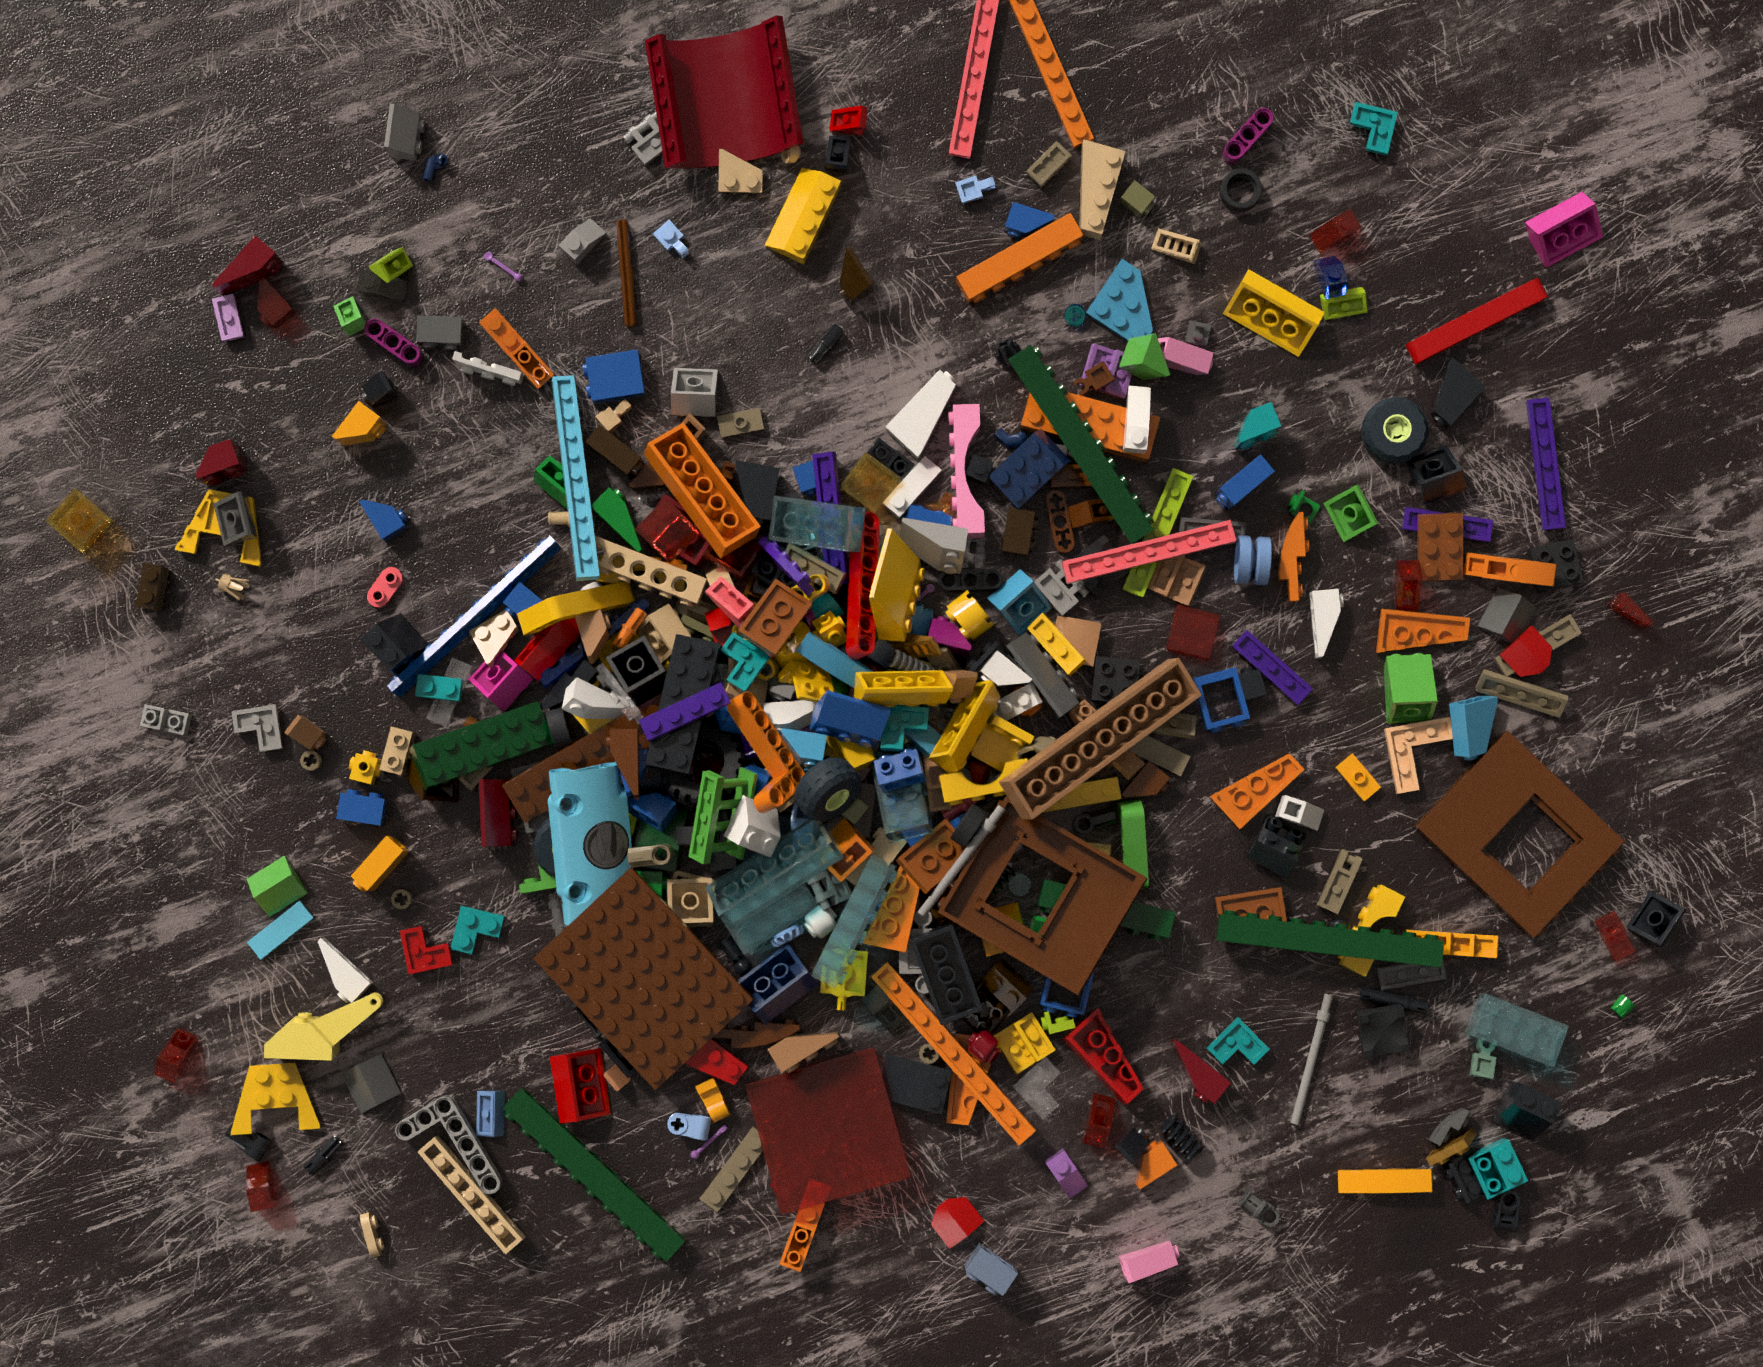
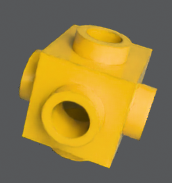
M831 610L812 621L816 629L813 631V634L827 644L830 643L837 648L846 642V634L843 630L846 628V625L841 617H835Z
M364 750L363 754L356 753L349 763V770H351L349 779L374 785L376 777H380L382 770H379L381 759L375 758L376 753ZM365 764L368 765V768L366 770H364Z

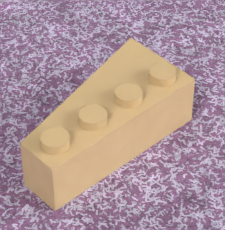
M1083 139L1081 146L1079 228L1084 236L1100 240L1125 151Z

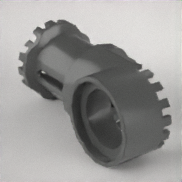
M1248 1188L1243 1194L1244 1197H1241L1237 1204L1239 1206L1243 1205L1253 1213L1252 1216L1267 1227L1278 1224L1280 1220L1279 1211L1267 1201L1260 1200ZM1248 1200H1251L1256 1206L1252 1205ZM1267 1210H1272L1276 1214L1275 1220L1271 1223L1266 1222L1263 1218V1214Z

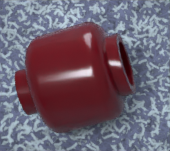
M987 1030L981 1031L979 1034L974 1032L967 1041L970 1044L968 1053L982 1064L992 1063L1001 1053L1000 1041Z

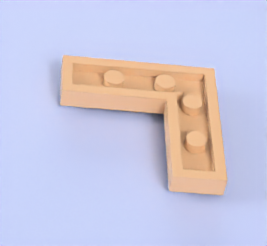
M1451 717L1384 729L1396 794L1420 790L1411 746L1453 739Z

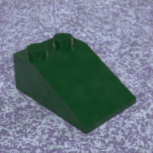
M676 803L678 813L663 833L640 820L634 847L666 843L671 845L675 851V856L669 863L642 867L672 872L680 870L684 845L676 844V827H687L689 810L686 805L681 807ZM660 848L658 856L660 859L666 860L667 851Z

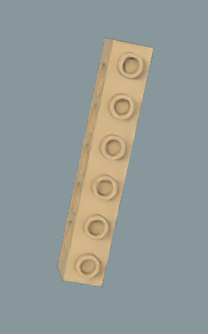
M595 536L596 550L601 549L604 551L603 558L598 560L600 573L609 575L612 572L618 575L617 579L626 583H630L633 580L639 583L638 587L647 591H651L654 588L660 591L659 595L671 599L672 596L680 598V603L692 607L693 604L699 605L708 582L706 578ZM617 557H622L625 560L621 568L613 566V561ZM637 565L645 566L646 570L642 576L634 575V568ZM658 573L666 575V581L662 584H657L654 581L655 575ZM678 581H685L687 588L683 592H678L675 590V584Z
M439 1135L435 1136L418 1151L419 1155L505 1255L526 1237L489 1194L482 1191L474 1176Z

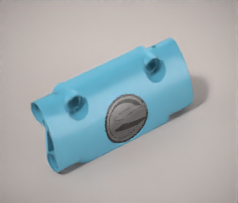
M615 762L576 770L558 768L549 771L552 794L548 798L556 891L558 896L562 898L565 925L572 923L630 868L628 848H632L627 795L625 789L621 786L620 770Z

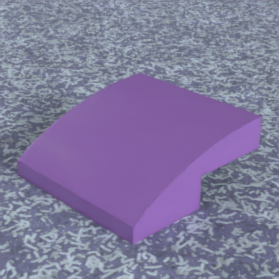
M1095 343L1091 345L1082 378H1087L1085 371L1104 361L1115 379L1114 382L1097 392L1124 399L1132 374L1119 368L1124 354L1123 351L1112 350Z

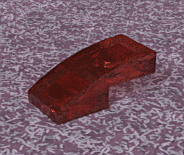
M1615 911L1594 921L1615 963L1636 952L1625 934V928Z

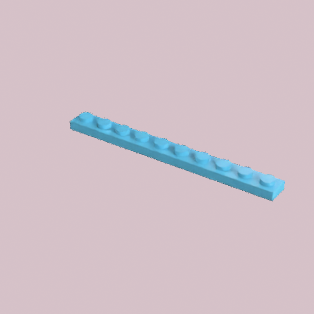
M574 376L552 377V388L576 581L599 580L600 575Z

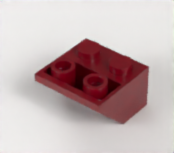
M231 439L209 446L198 468L196 478L206 485L215 486L222 483V479L227 477L234 479L242 476L243 472L248 469L240 446Z

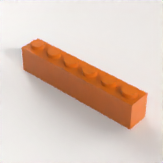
M1069 213L956 276V283L968 303L972 301L978 303L986 298V293L992 290L995 293L1005 287L1004 283L1011 279L1013 282L1021 279L1024 276L1023 273L1027 270L1035 271L1043 266L1042 262L1050 258L1052 261L1062 255L1061 251L1067 248L1072 250L1081 244L1080 241L1083 238V233L1072 214Z

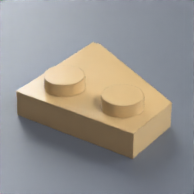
M719 149L718 192L762 193L763 170L723 149Z

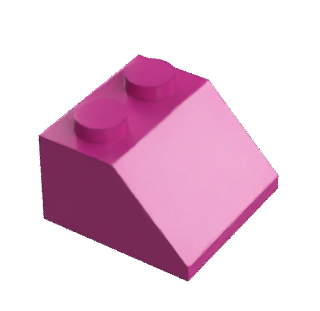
M500 651L493 660L495 662L493 666L489 668L487 663L484 662L468 680L504 712L519 694L528 687L533 678L505 652Z

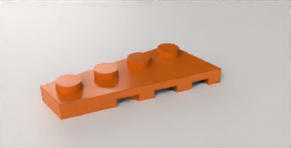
M1381 609L1376 653L1468 640L1470 618Z

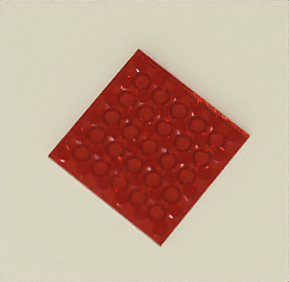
M874 1047L793 1070L790 1073L786 1072L745 1084L781 1216L911 1178Z

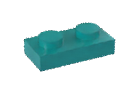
M418 674L415 696L461 702L463 679Z

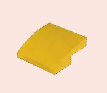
M1032 1012L994 1035V1037L1000 1038L1001 1052L1015 1074L1020 1073L1055 1051V1048Z

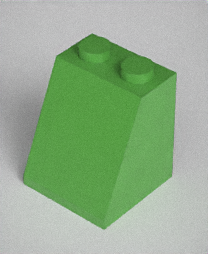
M1393 654L1387 656L1384 664L1387 724L1417 723L1432 720L1437 704V694L1431 654Z

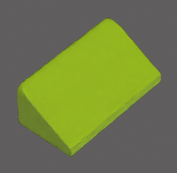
M401 247L391 251L368 267L386 283H389L413 267L405 249Z
M1362 287L1320 295L1322 311L1325 312L1323 315L1324 320L1368 313L1366 292Z

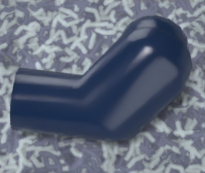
M440 153L429 158L426 161L422 179L433 182L435 171L448 164L449 159L447 155Z
M1002 428L994 434V437L1010 449L1018 448L1028 439L1024 432L1009 435Z

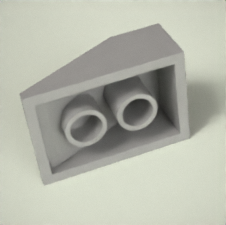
M902 518L899 537L917 557L939 571H944L948 574L961 573L968 535L967 528Z

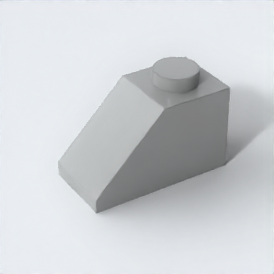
M590 218L574 228L559 244V247L568 258L578 265L607 233Z

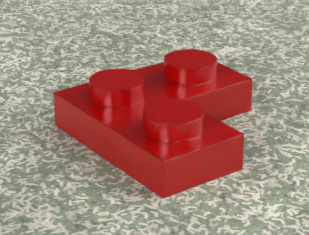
M423 926L400 931L408 975L453 965L449 943L427 948Z

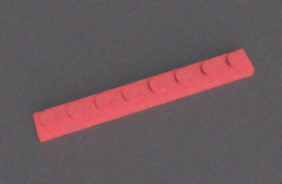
M977 0L949 149V155L967 159H970L999 0Z
M1231 520L1062 561L1061 564L1066 582L1070 584L1235 543L1236 537Z

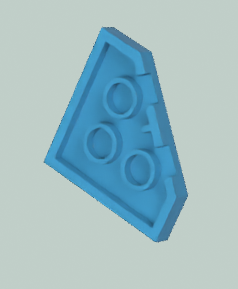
M1121 259L1087 310L1086 315L1127 342L1132 337L1151 334L1153 328L1141 271L1124 259Z

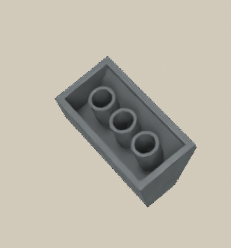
M1026 632L1009 643L1004 650L1014 661V664L1032 678L1029 684L1033 682L1036 690L1043 698L1042 701L1056 720H1058L1079 704L1077 699L1080 697L1073 687L1069 689L1064 683L1066 678L1059 669L1055 671L1051 663L1053 661L1046 652L1042 653L1037 647L1040 643L1033 634L1029 636Z

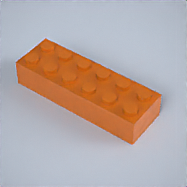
M1029 393L1020 429L1033 433L1042 429L1049 437L1061 440L1031 393ZM1073 393L1066 395L1070 403L1074 401L1081 412L1078 416L1082 422L1087 420L1093 431L1090 434L1094 440L1099 438L1104 445L1105 450L1103 452L1144 463L1148 462L1160 417L1154 415L1149 417L1148 445L1145 454L1123 452L1126 408Z
M684 423L647 443L644 456L720 558L756 538L761 526Z

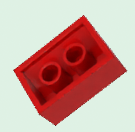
M601 1048L550 1057L560 1123L578 1122L611 1114L606 1079L603 1076L604 1066Z

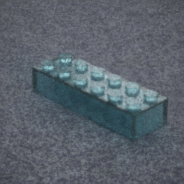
M809 819L781 837L771 857L757 853L705 888L718 916L732 931L844 858L828 826L822 821Z
M873 854L870 855L811 973L812 977L836 988L837 984L842 985L847 975L845 967L847 963L852 965L857 955V951L854 949L857 943L862 945L867 935V931L864 929L867 923L872 925L878 913L874 909L877 903H883L888 893L884 889L887 883H893L898 873L894 870L895 865Z

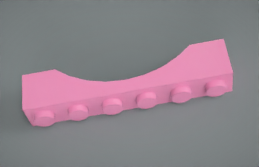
M979 404L953 405L952 412H948L949 425H953V433H949L950 446H954V454H950V467L955 468V476H951V489H956V497H952V510H956L957 519H953V526L967 528V538H984V511L970 493L964 469L967 451L973 439L980 431Z

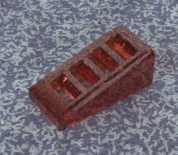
M1626 592L1618 593L1607 603L1610 608L1644 628L1651 627L1654 624Z

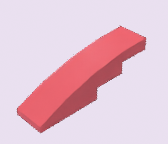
M721 576L705 591L738 628L741 627L754 609V604Z

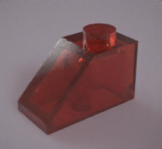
M1349 209L1310 233L1309 236L1320 254L1357 234L1362 227L1352 209Z
M262 276L259 279L257 310L262 314L259 318L267 327L272 325L277 330L296 312Z
M1397 560L1395 571L1396 610L1418 611L1423 579L1419 560Z
M1097 1093L1093 1094L1082 1143L1100 1148L1105 1147L1111 1130L1115 1098Z
M269 1161L247 1165L246 1191L250 1212L273 1208L278 1205Z

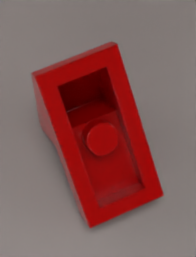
M861 105L832 110L829 131L858 136L863 135V130L866 129L868 108Z
M720 608L705 612V616L714 642L720 643L723 647L732 634L733 625L730 618Z

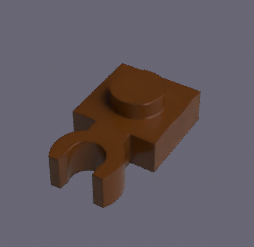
M1102 361L1085 371L1087 378H1078L1073 382V385L1076 387L1079 384H1083L1085 388L1079 392V395L1085 396L1091 387L1097 392L1114 382L1115 379L1105 362Z
M724 461L721 464L720 472L729 483L734 479L736 465Z

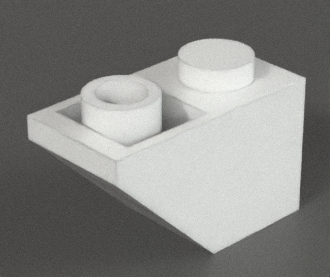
M1284 795L1281 797L1275 817L1318 831L1324 809Z

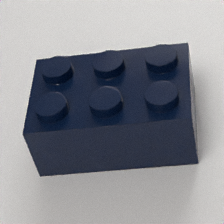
M1039 429L988 477L1019 509L1032 499L1071 460L1042 429Z
M788 943L738 980L754 998L749 1003V1006L765 1025L818 985V982Z

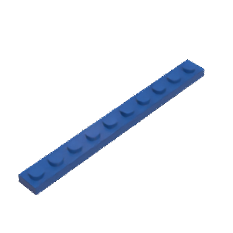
M551 536L541 540L534 551L525 555L521 563L515 568L510 569L505 574V577L499 583L494 584L482 599L475 601L469 611L460 615L456 623L449 629L444 630L440 637L433 644H429L417 659L410 661L404 671L395 675L387 687L396 696L401 698L417 683L418 674L426 675L470 634L469 631L480 625L492 614L519 582L524 584L562 549Z

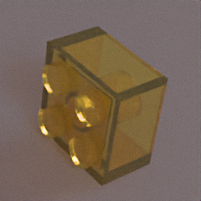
M865 452L840 485V491L866 511L877 514L883 506V502L899 485L901 478Z
M75 488L45 521L77 550L85 553L114 522V519L82 491Z

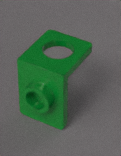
M1303 490L1298 495L1294 493L1288 504L1291 506L1288 513L1296 517L1300 512V506L1305 503L1309 504L1312 507V513L1304 517H1307L1308 524H1311L1320 505L1303 496L1305 493Z

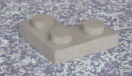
M277 705L231 711L234 733L257 731L260 752L283 749Z

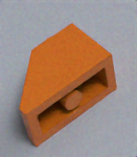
M1156 1140L1152 1141L1146 1146V1151L1142 1152L1135 1183L1139 1189H1142L1177 1166L1162 1141L1158 1143Z

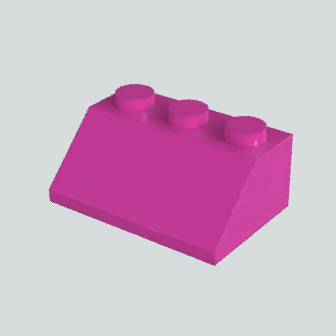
M1583 192L1525 222L1529 240L1546 268L1603 238L1596 203Z

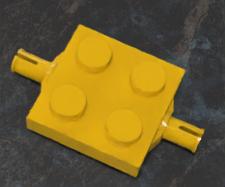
M842 934V947L823 949L820 993L837 996L836 1010H841L842 1001V1010L846 1011L847 997L853 995L865 996L868 958L867 951H856L850 948L852 935L849 934L847 943L846 934Z

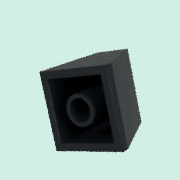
M736 460L735 465L747 509L759 523L760 528H766V525L772 526L781 478L780 468Z
M401 613L376 623L360 638L381 663L396 675L404 671L409 662L417 659L429 645Z
M645 636L605 657L626 697L634 707L663 691L667 673Z
M1509 1081L1491 1121L1530 1140H1534L1554 1123L1562 1103L1522 1083Z

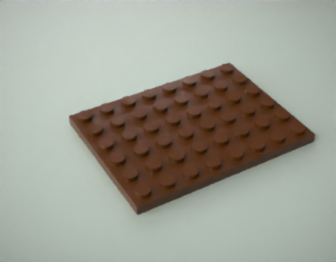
M630 867L533 958L654 1090L662 1085L754 999L633 867Z

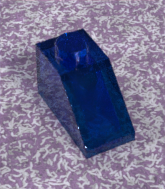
M1335 255L1313 260L1324 298L1329 299L1346 295L1348 279L1342 262Z

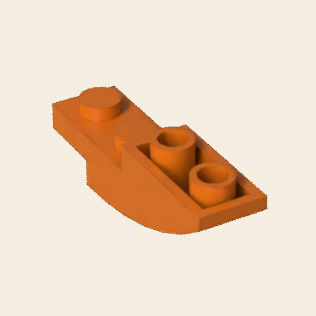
M496 308L479 322L537 389L555 375Z
M1299 512L1291 523L1280 553L1278 581H1287L1288 602H1298L1299 597L1303 595L1302 583L1298 584V575H1301V562H1297V558H1304L1306 556L1305 552H1309V540L1305 539L1304 531L1308 530V519L1303 516V512Z
M1466 552L1463 574L1512 582L1554 586L1557 564Z
M812 1179L809 1180L779 1265L801 1272L831 1186Z

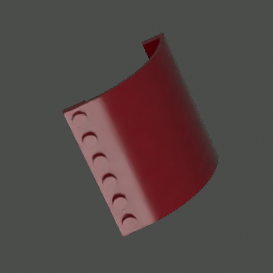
M776 15L754 27L715 37L672 41L667 40L666 34H658L645 40L665 168L698 169L719 167V149H723L749 162L773 156L804 144L783 16Z

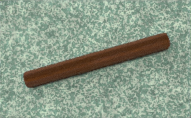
M617 220L624 322L626 327H635L637 321L629 226L627 220Z

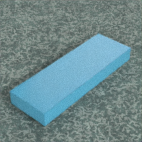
M298 901L247 943L259 959L262 960L313 920L314 916L302 901Z

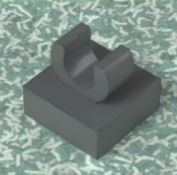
M1190 320L1185 343L1207 347L1211 325Z

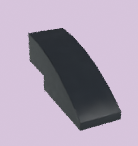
M584 660L575 673L564 672L540 705L541 709H553L563 705L565 690L576 677L593 685L605 670L596 662L590 665L589 660Z

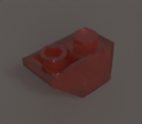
M178 1027L157 1057L154 1075L174 1083L184 1069L198 1036Z

